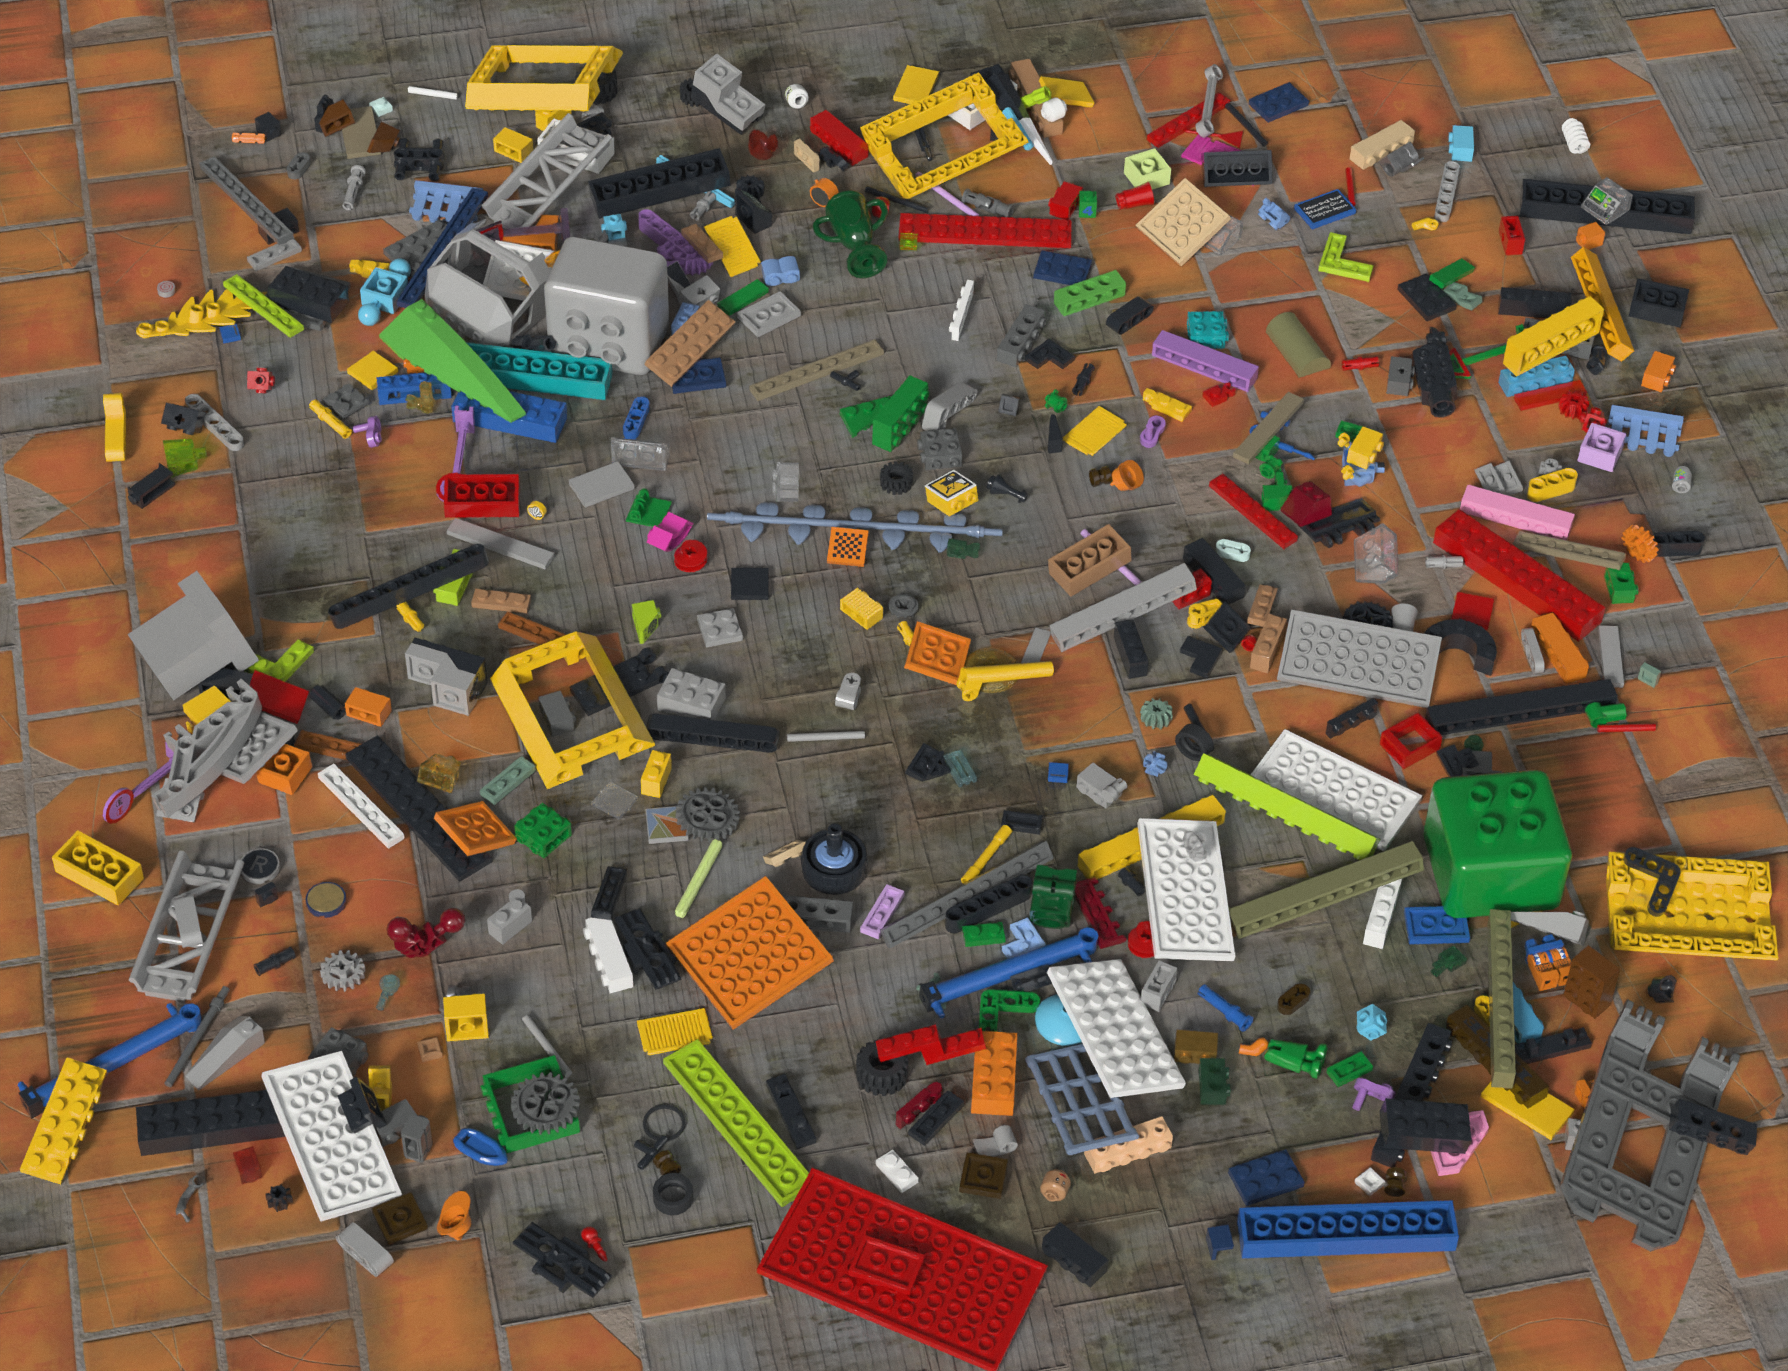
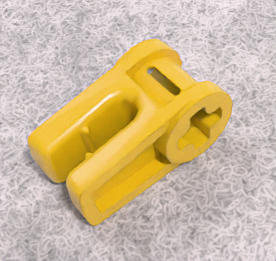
M1218 599L1190 605L1189 616L1187 617L1188 626L1195 629L1204 626L1222 603Z

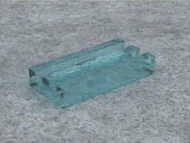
M961 750L943 755L958 787H962L964 783L968 785L970 781L973 783L977 782V777ZM956 756H958L962 765L969 775L968 777L964 773L960 763L957 761Z

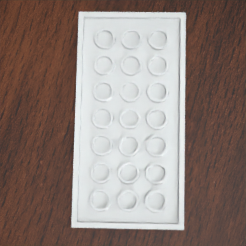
M1288 730L1282 732L1251 773L1252 776L1380 838L1381 840L1377 848L1382 851H1386L1422 800V795Z
M1139 818L1137 825L1154 958L1234 961L1235 950L1216 821ZM1188 831L1195 833L1203 843L1205 853L1204 859L1200 862L1193 861L1184 847L1183 837L1184 833Z
M1121 959L1049 967L1047 974L1110 1098L1184 1088L1186 1082L1144 1002L1141 1001V996Z
M342 1051L262 1072L261 1077L320 1222L373 1207L402 1196L373 1124L355 1134L350 1129L338 1099V1095L352 1088L349 1080L353 1079Z

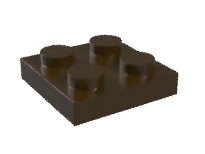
M966 1152L959 1192L1001 1199L1008 1159Z
M412 1192L371 1208L387 1245L428 1230V1225Z

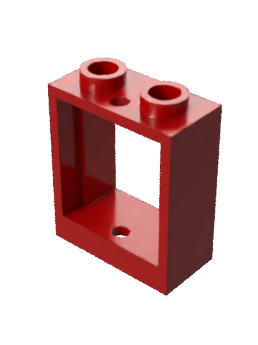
M1419 713L1384 730L1381 733L1380 745L1403 769L1440 750L1442 742L1441 734ZM1415 730L1427 743L1410 752L1398 739Z

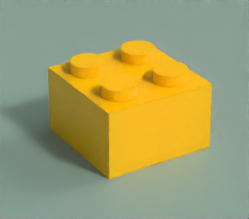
M485 994L443 997L447 1042L489 1038Z

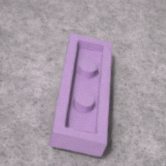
M886 884L860 927V932L879 939L882 935L880 929L889 923L901 903L905 891Z

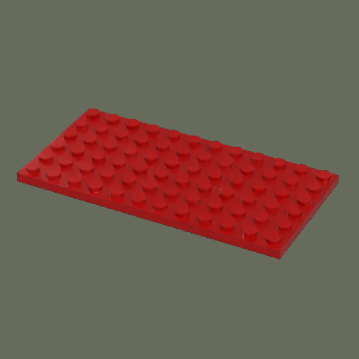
M811 1168L758 1265L757 1273L984 1370L998 1371L1047 1271L1048 1265ZM864 1235L925 1255L924 1263L910 1295L849 1275V1268Z

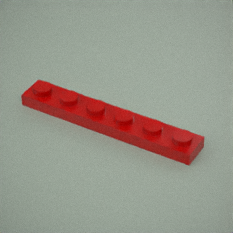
M1220 92L1215 94L1212 116L1225 109V105L1230 103V100ZM1205 100L1147 134V141L1160 148L1185 133V130L1195 127L1196 123L1202 120Z
M1222 473L1209 481V487L1282 549H1286L1297 542L1298 536L1226 475Z

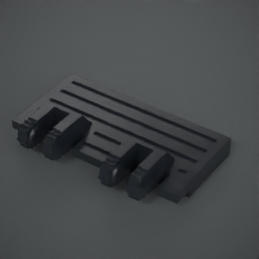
M1360 498L1331 508V516L1300 528L1315 543L1321 541L1326 547L1331 548L1333 546L1332 540L1338 545L1343 544L1341 535L1343 533L1353 530L1359 537L1365 536V530L1370 534L1375 533L1373 523L1379 522L1380 517L1376 515V511L1365 500Z

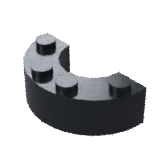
M1451 619L1435 623L1425 631L1424 634L1442 637L1439 655L1447 649L1463 650L1473 658V670L1489 676L1492 675L1497 648L1492 636L1482 626L1463 619Z

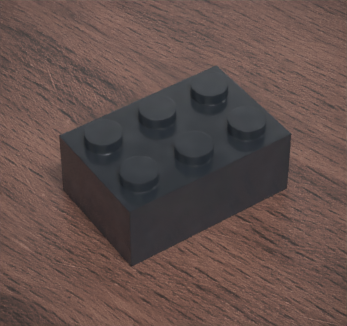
M1637 278L1628 317L1680 328L1690 289Z

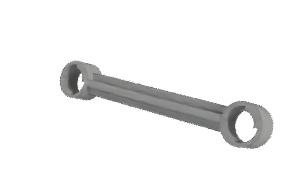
M1216 64L1211 65L1204 71L1208 80L1202 120L1196 123V130L1203 138L1214 133V126L1211 123L1217 81L1223 78L1222 71Z

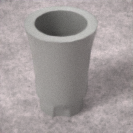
M1397 604L1391 609L1392 628L1413 632L1418 613L1417 609L1410 604Z

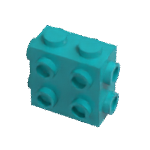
M1223 311L1188 312L1186 324L1188 340L1211 349H1225V341L1229 340V333L1225 331L1227 329V319L1224 318Z

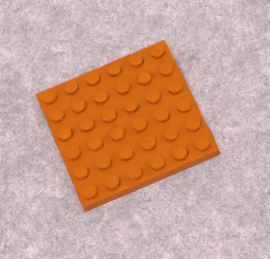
M766 876L666 942L672 954H675L679 963L733 1030L834 962L831 954Z

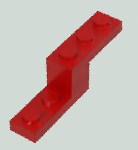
M936 1024L876 1041L880 1062L921 1051L926 1065L987 1049L982 1028L941 1039Z

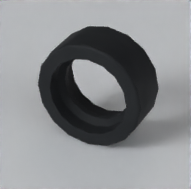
M1186 724L1175 736L1177 748L1191 760L1200 761L1203 753L1209 754L1213 749L1214 743L1211 736L1198 725ZM1189 738L1194 740L1199 745V747L1196 746L1193 742H1191Z
M668 1173L657 1179L653 1186V1201L656 1208L667 1215H679L686 1212L693 1203V1185L690 1180L678 1173ZM676 1186L685 1190L686 1196L677 1202H669L661 1198L660 1193L665 1188Z

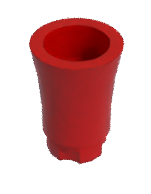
M1149 182L1115 195L1119 210L1154 205L1153 191Z

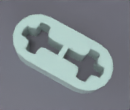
M1221 539L1216 543L1215 552L1222 558L1245 562L1250 558L1251 549L1247 544Z

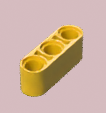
M1565 468L1531 479L1527 498L1532 502H1540L1574 491L1578 477L1577 471L1572 468Z

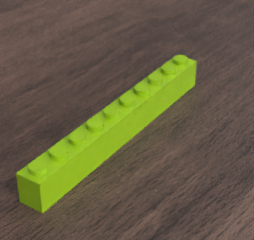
M1203 753L1193 774L1199 777L1198 781L1209 785V782L1216 785L1215 789L1222 793H1226V791L1232 793V798L1243 802V799L1250 802L1249 806L1256 810H1260V808L1266 810V814L1270 817L1277 819L1279 816L1284 819L1283 823L1291 827L1297 825L1302 828L1301 832L1309 836L1313 833L1319 836L1318 840L1329 845L1330 842L1335 844V848L1341 852L1346 853L1349 851L1354 853L1353 857L1357 860L1373 856L1381 840L1209 754Z

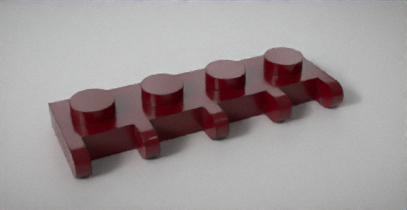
M1096 877L1079 881L1076 884L1075 898L1089 927L1097 931V944L1100 949L1124 943L1127 938L1125 935H1117L1115 929H1118L1120 924L1118 921H1110L1108 914L1113 910L1111 906H1103L1100 899L1105 897L1104 891L1096 892L1094 885L1098 884L1099 881Z

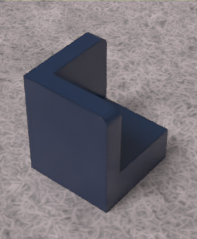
M1229 1225L1207 1228L1206 1242L1211 1260H1216L1217 1251L1233 1249L1234 1244Z

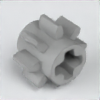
M1550 458L1545 462L1541 461L1538 473L1542 475L1562 470V466L1558 465L1557 460Z

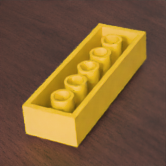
M1589 296L1579 300L1572 306L1566 307L1557 314H1552L1549 318L1539 321L1536 325L1524 329L1517 335H1512L1507 340L1503 364L1517 377L1599 333L1604 308Z

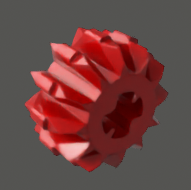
M1575 390L1573 393L1568 391L1566 394H1563L1558 406L1560 414H1564L1565 418L1571 417L1573 420L1574 418L1580 419L1582 411L1585 412L1590 404L1588 396H1583V392L1577 393Z

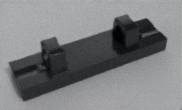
M1584 1027L1574 1030L1569 1028L1565 1029L1563 1033L1539 1039L1530 1038L1526 1042L1515 1044V1053L1526 1064L1589 1049L1592 1046V1042Z
M786 1074L766 1080V1086L796 1149L815 1144L816 1137Z

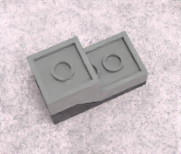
M715 54L695 71L690 98L740 135H743L747 131L748 125L754 123L755 120L758 122L763 118L765 104L740 86L742 72L724 58Z
M419 638L413 639L405 653L408 679L431 685L434 706L467 716L470 715L488 683L484 657Z

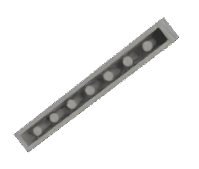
M1185 563L1175 566L1147 581L1140 582L1134 587L1125 589L1121 593L1049 625L1051 636L1060 651H1066L1113 629L1115 622L1135 619L1197 590L1195 578Z

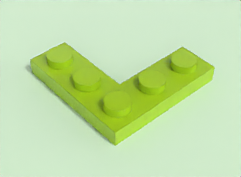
M1330 232L1318 271L1369 282L1374 265L1341 259L1347 236Z
M298 639L276 663L255 654L259 661L244 671L253 674L257 670L286 682L313 654L314 647Z

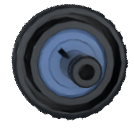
M830 824L827 829L815 833L803 846L801 869L804 879L813 889L825 894L840 895L854 890L865 879L868 866L867 849L857 835L843 830L839 824Z

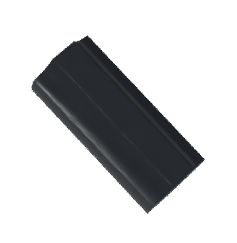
M316 685L312 688L309 697L331 718L339 720L344 716L346 712L345 705L323 685Z

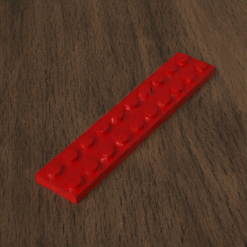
M900 213L899 241L1071 248L1072 220Z

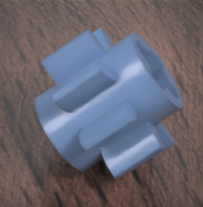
M1154 751L1152 754H1148L1143 761V766L1146 767L1145 772L1158 777V774H1163L1167 769V762L1164 760L1166 756Z

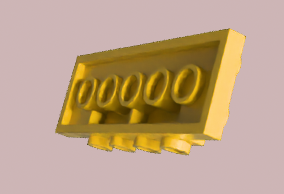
M68 1057L66 1058L20 1167V1172L60 1185L62 1184L71 1159L75 1160L79 1151L77 1147L79 1140L83 1141L87 1130L85 1125L87 1122H91L94 1110L92 1108L94 1103L98 1104L102 1095L100 1089L107 1070Z

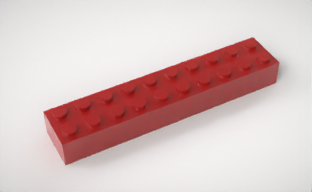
M1458 509L1436 527L1433 540L1435 545L1452 556H1462L1463 564L1538 615L1542 616L1553 612L1556 618L1561 621L1564 630L1576 641H1581L1602 623L1606 607L1462 510Z

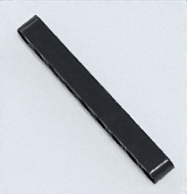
M482 544L472 545L336 603L329 608V616L335 628L342 629L483 569L489 564V558Z

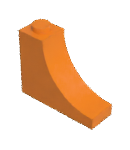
M541 215L539 222L534 228L521 235L503 237V241L556 251L559 235V215Z

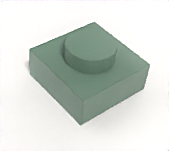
M1644 662L1640 667L1638 680L1655 688L1661 671Z

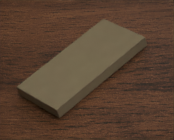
M372 106L350 109L355 123L342 129L347 159L381 155V152H367L370 142L377 131Z

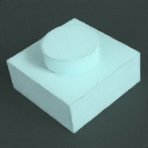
M384 97L369 103V106H372V111L378 117L393 111L392 105Z

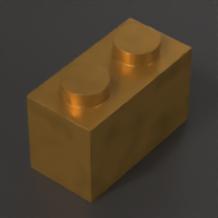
M1176 1030L1174 1061L1184 1064L1215 1065L1218 1033Z

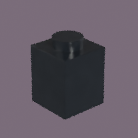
M269 111L254 118L256 132L265 134L267 142L282 135L280 122Z

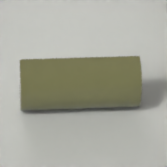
M1284 312L1270 321L1266 328L1267 335L1299 378L1331 367L1330 360L1294 313Z

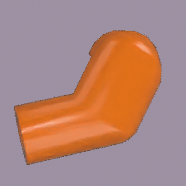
M1260 1037L1251 1045L1240 1043L1239 1054L1259 1056L1268 1048V1041Z

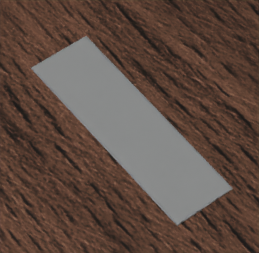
M1035 627L1021 663L1040 662L1051 631Z

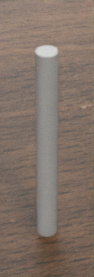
M865 731L787 734V742L865 739Z
M529 1015L524 1016L522 1021L549 1056L555 1055L562 1074L566 1078L571 1076V1070Z

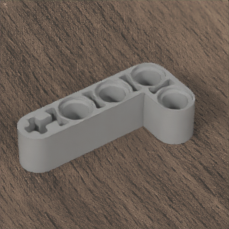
M959 382L932 399L926 407L922 429L925 431L945 429L949 417L975 400L978 392L977 389Z

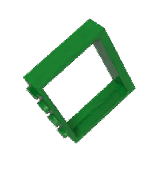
M555 1055L482 1075L483 1085L480 1086L483 1097L487 1096L488 1098L486 1106L488 1112L494 1115L492 1117L493 1127L495 1130H499L500 1134H497L499 1144L505 1147L506 1153L580 1133L578 1117H572L573 1123L566 1122L567 1128L564 1129L560 1126L558 1133L551 1129L549 1135L546 1130H543V1133L539 1135V1130L536 1129L533 1133L529 1131L509 1137L493 1092L495 1089L524 1082L525 1078L531 1080L532 1075L538 1078L541 1073L545 1076L551 1072L553 1078L560 1074V1080L564 1079Z

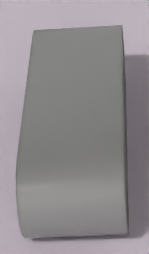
M188 895L174 898L173 902L182 947L203 944L194 896Z
M354 1222L336 1235L338 1244L375 1277L394 1263L389 1252Z

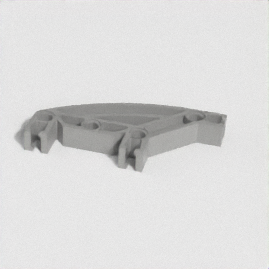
M242 679L237 681L240 695L233 692L234 688L232 686L226 689L231 702H227L194 726L192 735L180 724L175 726L178 740L171 737V732L163 735L168 748L174 752L168 783L151 796L156 808L160 811L163 810L167 818L192 801L221 775L240 752L254 729L261 713L262 705L256 691Z

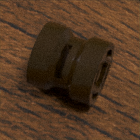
M1108 466L1101 467L1099 470H1089V480L1092 487H1097L1102 483L1105 485L1112 483V475Z
M670 1150L659 1152L653 1159V1164L657 1169H660L661 1176L668 1173L679 1174L681 1171L680 1164L674 1161V1155Z
M1392 1167L1386 1171L1387 1181L1384 1185L1386 1194L1393 1197H1400L1405 1194L1406 1185L1404 1183L1407 1181L1408 1174L1404 1169Z

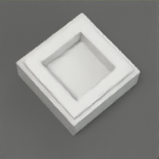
M1370 1167L1355 1178V1184L1370 1197L1385 1185V1180Z

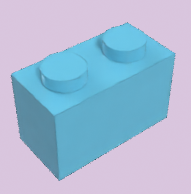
M1453 125L1452 132L1448 134V142H1451L1449 143L1448 153H1451L1452 161L1472 162L1474 152L1473 127Z

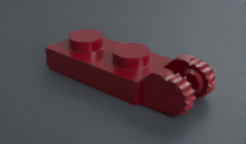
M938 1082L931 1083L896 1112V1126L902 1129L906 1125H910L919 1113H924L930 1104H935L942 1096V1084Z

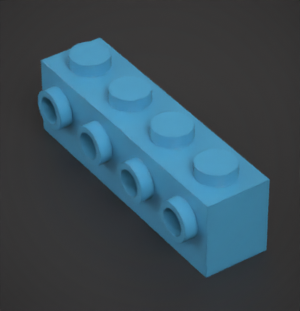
M1567 356L1549 359L1517 377L1509 369H1503L1500 371L1498 383L1506 397H1510L1518 393L1572 382L1575 370Z

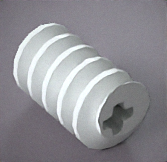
M1573 118L1566 120L1562 125V131L1569 150L1574 154L1586 152L1590 148V142L1583 124Z

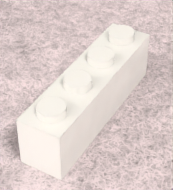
M1402 879L1378 887L1365 930L1363 944L1383 949L1401 889Z
M585 919L586 928H583L586 940H590L589 949L591 955L596 956L595 964L597 970L602 972L601 980L603 986H607L609 993L632 988L633 975L612 920Z

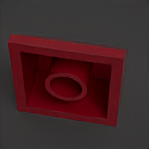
M1304 482L1293 489L1282 505L1281 512L1302 527L1332 515L1331 496L1313 482Z

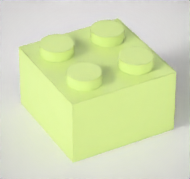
M1154 148L1126 157L1124 174L1134 187L1149 182L1153 190L1170 184L1171 168Z

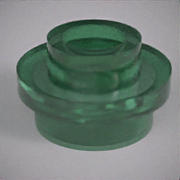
M1470 735L1465 740L1464 747L1465 749L1471 748L1472 751H1482L1484 743L1478 735Z

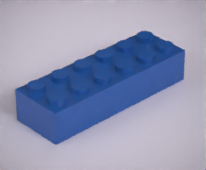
M462 391L458 392L451 406L453 422H455V405L459 406V410L469 411V408L473 407L476 427L554 443L557 442L567 420L565 402L511 391L509 392L526 412L525 416L512 423L493 413L491 408L481 406L479 401L466 397V394Z

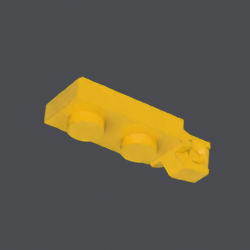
M351 260L349 264L350 272L358 273L364 278H368L375 267L389 271L390 263L367 260Z
M1148 388L1143 392V400L1149 402L1152 409L1181 422L1192 411V406L1163 393L1155 392Z

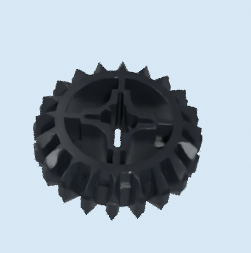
M1364 600L1362 603L1357 601L1355 605L1350 604V607L1346 608L1342 619L1389 628L1393 627L1390 611H1386L1385 606L1380 607L1379 603L1373 604L1372 600L1370 603H1366Z

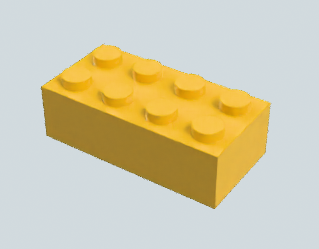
M78 830L52 856L55 872L118 906L144 879L140 863Z

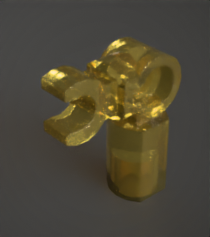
M423 381L419 385V398L414 395H407L405 399L408 402L406 408H417V410L429 414L433 411L436 401L433 398L431 382Z

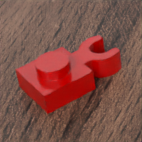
M1228 382L1222 388L1216 385L1204 390L1202 396L1214 407L1226 402L1228 397H1233L1236 394V389L1229 390L1231 383Z

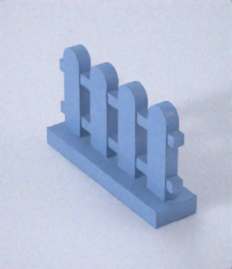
M416 180L414 184L415 193L413 195L415 203L413 208L410 207L409 213H412V218L416 221L421 220L423 215H428L432 223L439 220L440 217H445L448 224L472 187ZM427 201L432 202L430 210L425 209ZM444 203L449 204L447 212L442 211ZM477 215L475 216V218L473 219V221H477V219H478Z
M1612 405L1608 425H1612L1611 429L1622 432L1623 427L1630 428L1629 436H1626L1624 442L1627 443L1629 450L1635 451L1638 449V445L1645 446L1647 453L1653 454L1657 448L1664 449L1663 453L1665 456L1671 457L1675 451L1679 450V445H1676L1677 436L1681 435L1684 417ZM1641 430L1648 431L1647 440L1640 439ZM1659 433L1666 434L1665 443L1658 442Z

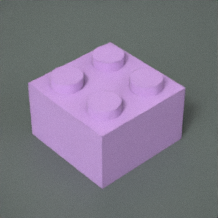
M1591 423L1581 445L1578 462L1613 472L1623 450L1626 433Z

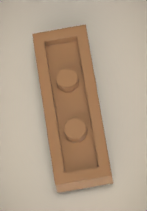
M697 224L681 229V235L708 264L723 258V252Z
M1259 585L1248 616V624L1264 626L1268 615L1271 613L1278 588Z
M475 589L471 603L473 608L528 614L531 595Z

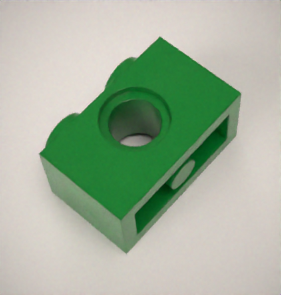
M1623 563L1620 570L1606 567L1604 579L1611 604L1634 603L1635 595H1638V585L1634 583V571L1630 569L1629 563Z

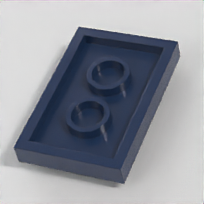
M1290 82L1249 99V105L1268 123L1307 107L1309 104V100Z
M1041 250L1033 278L1073 285L1087 280L1092 260Z
M721 358L698 360L672 386L673 394L726 388Z
M1286 1149L1231 1167L1228 1170V1174L1246 1206L1303 1188L1305 1183Z

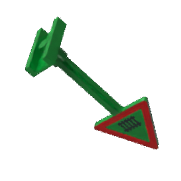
M1523 324L1516 326V335L1524 330ZM1506 345L1464 359L1460 357L1456 348H1452L1449 353L1455 378L1471 379V374L1466 367L1467 365L1505 353Z

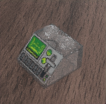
M1606 177L1593 187L1582 203L1581 208L1608 225L1630 210L1633 194Z

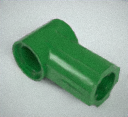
M1594 702L1585 708V713L1593 728H1597V725H1605L1607 722L1625 720L1627 716L1624 703L1602 706L1600 703Z

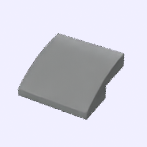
M1510 461L1494 467L1490 463L1474 469L1483 489L1504 495H1512L1523 491L1522 484Z

